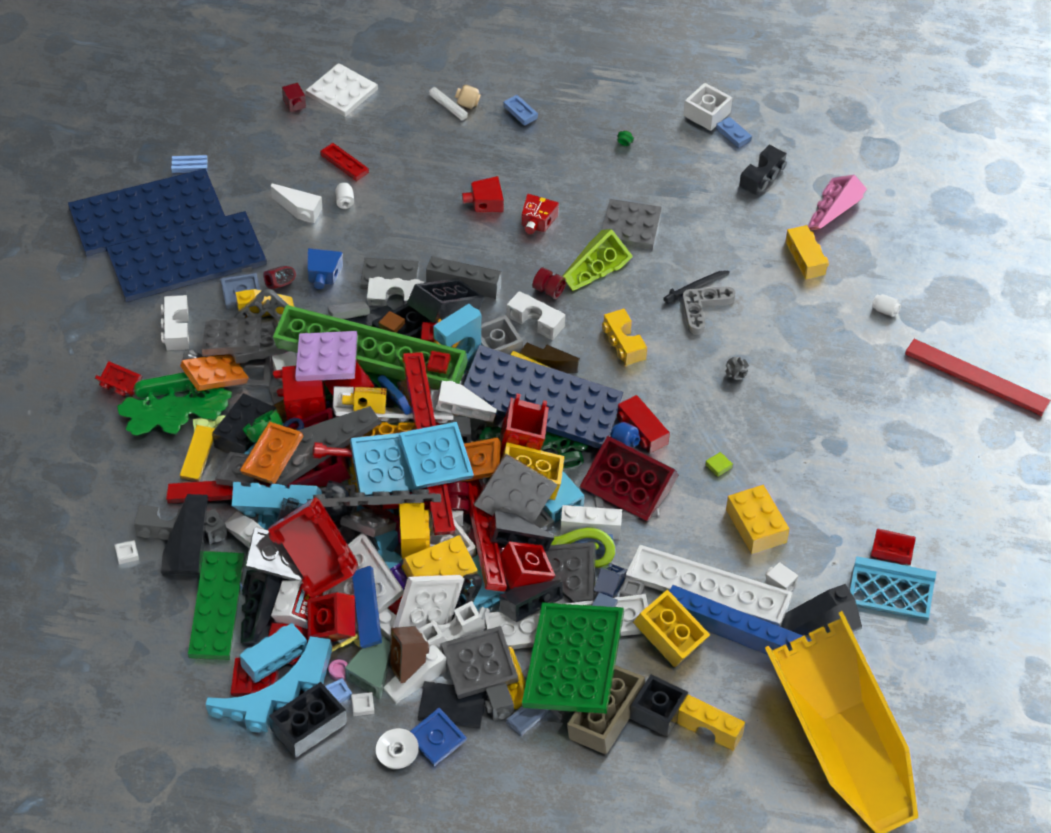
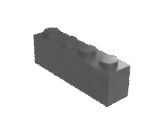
M431 256L426 268V283L459 279L482 296L497 299L501 288L502 271Z

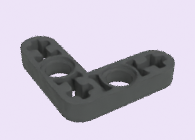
M264 289L246 304L234 318L244 319L246 315L257 318L268 311L276 320L280 321L282 314H278L276 308L283 307L285 309L288 304L273 290ZM264 296H270L271 299H267L262 305L261 302L264 300ZM257 306L260 311L252 313L249 308Z

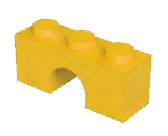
M623 308L604 314L602 329L604 333L608 334L611 345L615 346L619 359H622L627 366L646 360L647 346L640 334L627 336V334L631 333L632 320Z
M689 694L678 712L677 724L693 732H696L699 727H705L715 735L716 743L732 751L735 750L743 736L745 721Z

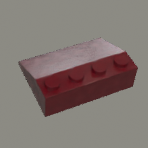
M328 408L302 419V422L304 423V428L337 416L331 408ZM299 423L290 424L288 428L296 430L299 427ZM331 456L288 484V488L289 485L321 487L327 486L329 480L341 483L351 479L348 457Z
M607 436L579 487L648 522L652 514L671 491L679 474L674 468Z

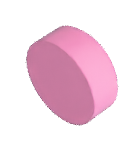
M340 659L332 661L328 668L329 676L335 681L341 678L345 680V667L348 663Z

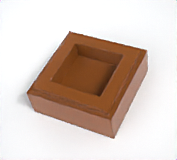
M389 311L379 322V327L396 333L405 324V319Z

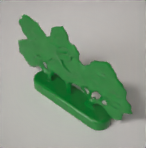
M185 372L138 381L134 385V392L138 398L144 400L127 397L122 404L117 405L119 415L132 418L125 429L133 435L150 432L157 424L161 425L163 431L177 434L180 426L189 420L188 415L190 413H195L203 419L216 420L221 415V411L225 410L228 406L227 400L232 397V391L225 390L223 387L207 389L210 391L209 394L205 392L206 390L197 391ZM190 390V392L183 397H177L174 394ZM195 391H197V393L202 392L205 395V397H198L195 394ZM167 395L161 399L156 398L157 396Z

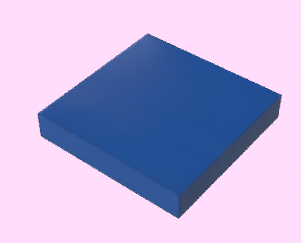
M440 708L410 731L418 741L419 750L434 767L467 741V737Z

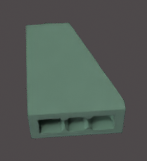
M382 636V643L364 649L361 648L345 667L346 680L368 693L372 692V695L378 699L383 695L388 674L390 641Z

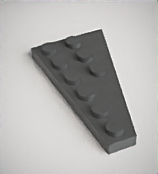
M371 406L298 430L304 436L276 482L279 485L287 486L331 457V455H326V457L321 459L313 458L314 442L323 443L327 447L344 448L350 444L351 438L361 437L381 424Z
M429 489L412 490V494H409V490L392 491V495H390L389 491L372 492L373 496H365V492L353 493V497H345V493L333 494V498H325V494L313 495V498H318L324 507L340 505L357 506L360 504L423 503L424 501L441 502V494L429 493Z

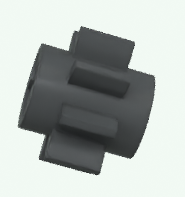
M732 357L725 365L727 367L725 372L733 380H740L747 375V367L749 365L741 357Z

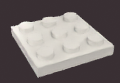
M338 63L306 90V95L346 117L378 90V84Z
M461 575L408 577L393 628L416 626L419 629L434 620L438 625L451 622L464 578Z

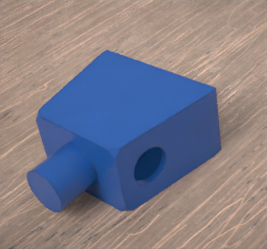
M308 248V281L314 283L313 285L316 289H323L325 284H335L343 267V252Z

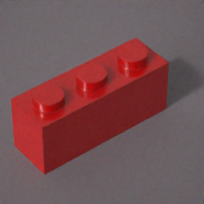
M638 395L618 404V420L620 423L625 422L635 426L639 430V444L649 454L669 445L670 432Z

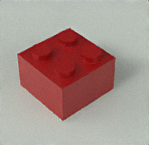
M509 542L500 553L503 571L510 589L549 582L555 577V573L542 545Z
M335 592L307 599L308 640L310 636L330 639L331 642L355 637L354 595Z

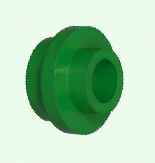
M620 131L617 134V141L623 146H629L634 141V137L629 131Z

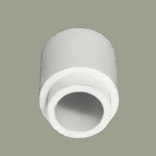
M348 183L338 184L335 189L337 206L342 209H348L354 205L353 189Z
M877 294L872 308L876 309L877 312L893 317L895 314L898 315L901 304H899V300L896 298Z

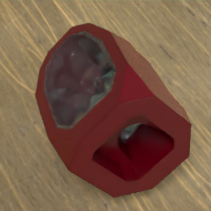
M290 266L272 268L263 273V279L268 289H276L288 285L296 277L295 269Z

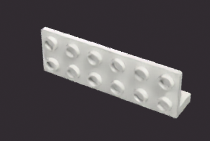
M334 386L333 411L336 416L354 412L353 405L342 404L343 393H354L353 387ZM430 390L434 417L437 419L436 422L447 423L448 420H453L452 413L436 410L439 390ZM387 407L385 408V414L375 413L381 421H389L390 418H398V421H409V418H413L412 413L405 415L399 408Z

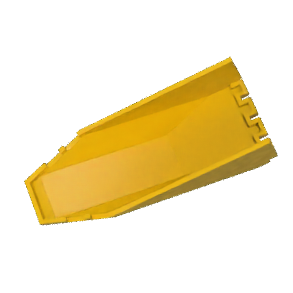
M843 611L839 612L840 619L828 624L831 632L827 633L823 626L809 633L812 640L810 642L807 641L805 635L790 642L793 649L791 651L788 650L786 644L773 651L769 646L765 647L829 784L875 833H887L919 818L910 750Z

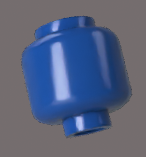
M621 422L611 430V438L631 448L637 446L640 441L639 430L628 423Z

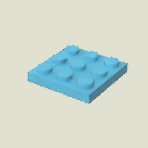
M457 422L401 432L399 434L415 490L473 478L474 474Z
M400 433L350 439L358 492H365V496H373L372 492L389 491L392 494V491L409 490V492L415 490L399 439Z

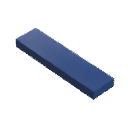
M384 375L378 377L377 380L381 387L387 388L386 395L405 415L412 413V409L405 396Z
M371 566L357 569L354 576H352L360 646L363 649L382 643L374 570Z

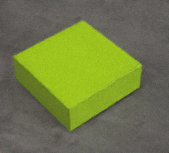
M722 452L712 456L705 463L717 477L733 468V463Z

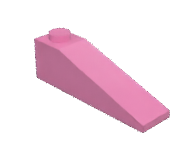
M854 174L835 177L830 180L823 190V200L817 204L819 209L813 214L808 227L810 230L821 229L863 198L867 188Z

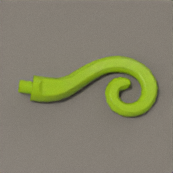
M580 528L560 536H554L551 544H572L585 538L600 541L605 547V553L602 558L595 560V568L597 569L610 564L615 556V545L612 538L604 531L596 528ZM594 542L596 545V550L599 549V545L596 542Z

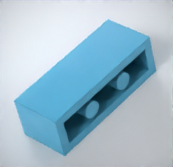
M293 623L283 626L270 637L263 638L260 643L252 648L245 649L240 654L241 666L256 683L302 655L307 646V640Z

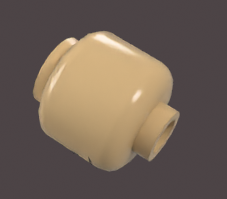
M467 84L463 85L461 89L458 88L455 98H458L457 104L467 109L477 107L481 97L477 88Z

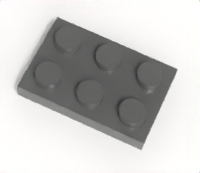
M364 257L360 289L368 290L369 278H400L407 281L417 279L419 261Z

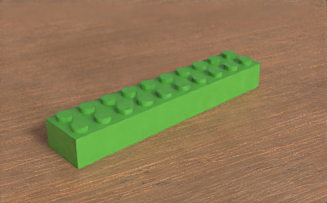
M286 305L273 335L277 348L298 353L299 334L357 331L356 360L361 368L367 372L406 382L403 354L423 352L429 388L436 390L440 389L442 380L460 384L468 363L467 354L464 350ZM431 351L450 354L451 358L446 374L427 371Z

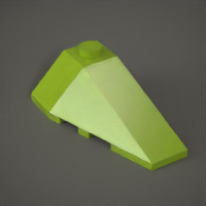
M612 229L601 230L588 243L562 276L566 278L568 287L574 291L600 277L621 269L633 256Z

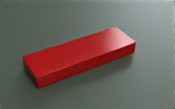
M331 143L320 151L322 157L356 182L369 173L368 167L335 143Z

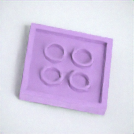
M357 331L299 334L296 381L355 379Z

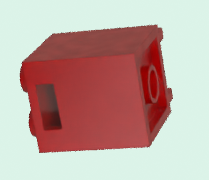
M296 365L282 367V370L273 372L274 378L283 379V388L277 390V395L279 397L284 396L287 420L292 418L302 420L327 409L324 380L296 381Z
M518 393L515 399H510L501 427L500 458H502L507 442L541 451L545 440L549 407H546V400H543L542 405L520 400L521 394Z

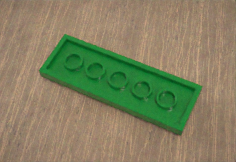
M204 551L188 651L189 658L230 660L240 595V583L242 581L245 560L244 553Z

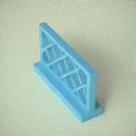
M856 556L850 592L854 595L861 590L866 597L862 601L855 600L857 607L929 620L937 571ZM857 573L866 575L869 580L861 585L857 580ZM885 578L889 584L881 588L876 580ZM905 582L910 588L901 592L896 584ZM872 583L878 591L869 595L864 587ZM926 586L929 587V592L921 596L916 588ZM892 587L898 595L889 599L884 591ZM911 591L918 598L912 603L904 596ZM881 594L886 602L882 605L876 604L873 598ZM901 598L907 606L902 609L896 608L893 602ZM921 602L925 606L926 611L925 613L917 612L913 606Z

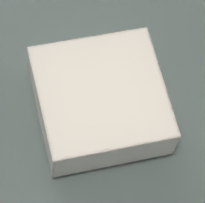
M134 540L115 544L119 564L139 560Z
M372 692L351 694L353 716L374 714Z

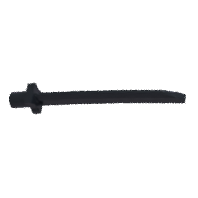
M730 271L715 272L676 291L672 288L669 294L663 297L665 303H669L672 300L677 302L678 298L686 290L699 288L727 276Z

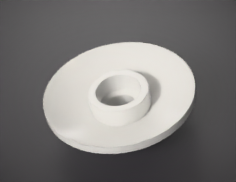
M401 728L385 732L376 744V755L379 761L391 769H401L410 765L417 757L419 750L416 737L410 731ZM396 750H402L401 753L395 754Z

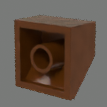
M416 626L391 628L389 667L399 682L405 683L426 662V654H429V643L423 638L422 633L418 631Z

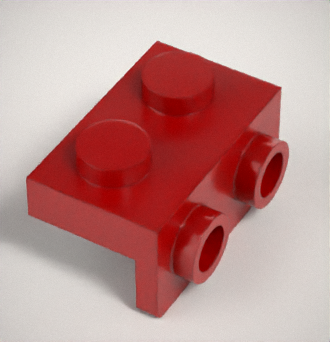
M108 361L101 376H95V379L100 382L99 386L107 390L111 387L115 389V393L123 397L126 394L133 397L135 383L143 378L142 375Z
M878 528L871 556L879 560L895 561L900 565H911L916 537Z

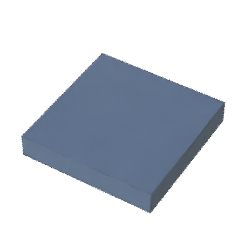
M257 273L221 278L226 310L237 308L235 292L251 289L260 290Z

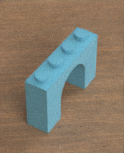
M467 304L434 325V339L441 345L451 347L460 341L456 349L466 351L468 363L465 370L468 371L482 342V315L478 309L470 304Z

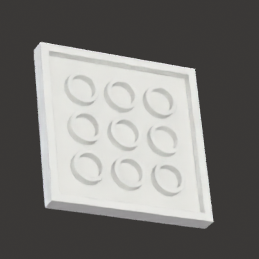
M362 533L349 543L348 546L357 559V569L367 566L373 567L378 611L380 614L403 595L404 590L368 536ZM350 577L327 590L328 594L339 592L354 595L353 578ZM355 604V633H356V632H358L359 630H358L356 604ZM347 639L338 640V643H342Z

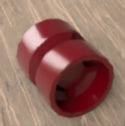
M542 267L533 279L532 288L542 293L545 292L546 295L557 299L565 289L566 278L557 273L553 275L551 270Z
M461 481L447 483L452 511H463V514L469 513V500L466 499L469 496V484Z

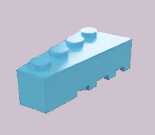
M233 482L232 506L246 517H256V514H263L265 517H275V514L279 512L283 498H295L300 501L299 503L305 504L307 499H313V495L322 494V490L317 486L289 485L288 489L284 485L271 484L270 488L265 485H259V483H251V486L247 487L242 486L241 482Z

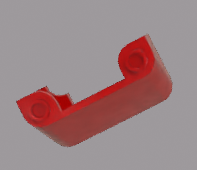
M318 498L311 499L268 528V535L271 541L284 545L303 575L302 590L306 595L309 594L311 598L354 576L358 567L357 559Z

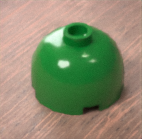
M275 409L254 419L255 421L252 423V426L249 423L242 430L246 437L256 444L269 422L282 426L283 422Z

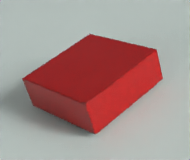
M431 351L427 371L446 374L451 358L450 354Z

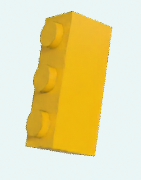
M804 225L787 229L785 242L804 278L810 279L826 275V270L829 266L828 258L823 255L821 246L817 244L814 233L810 231L809 227Z

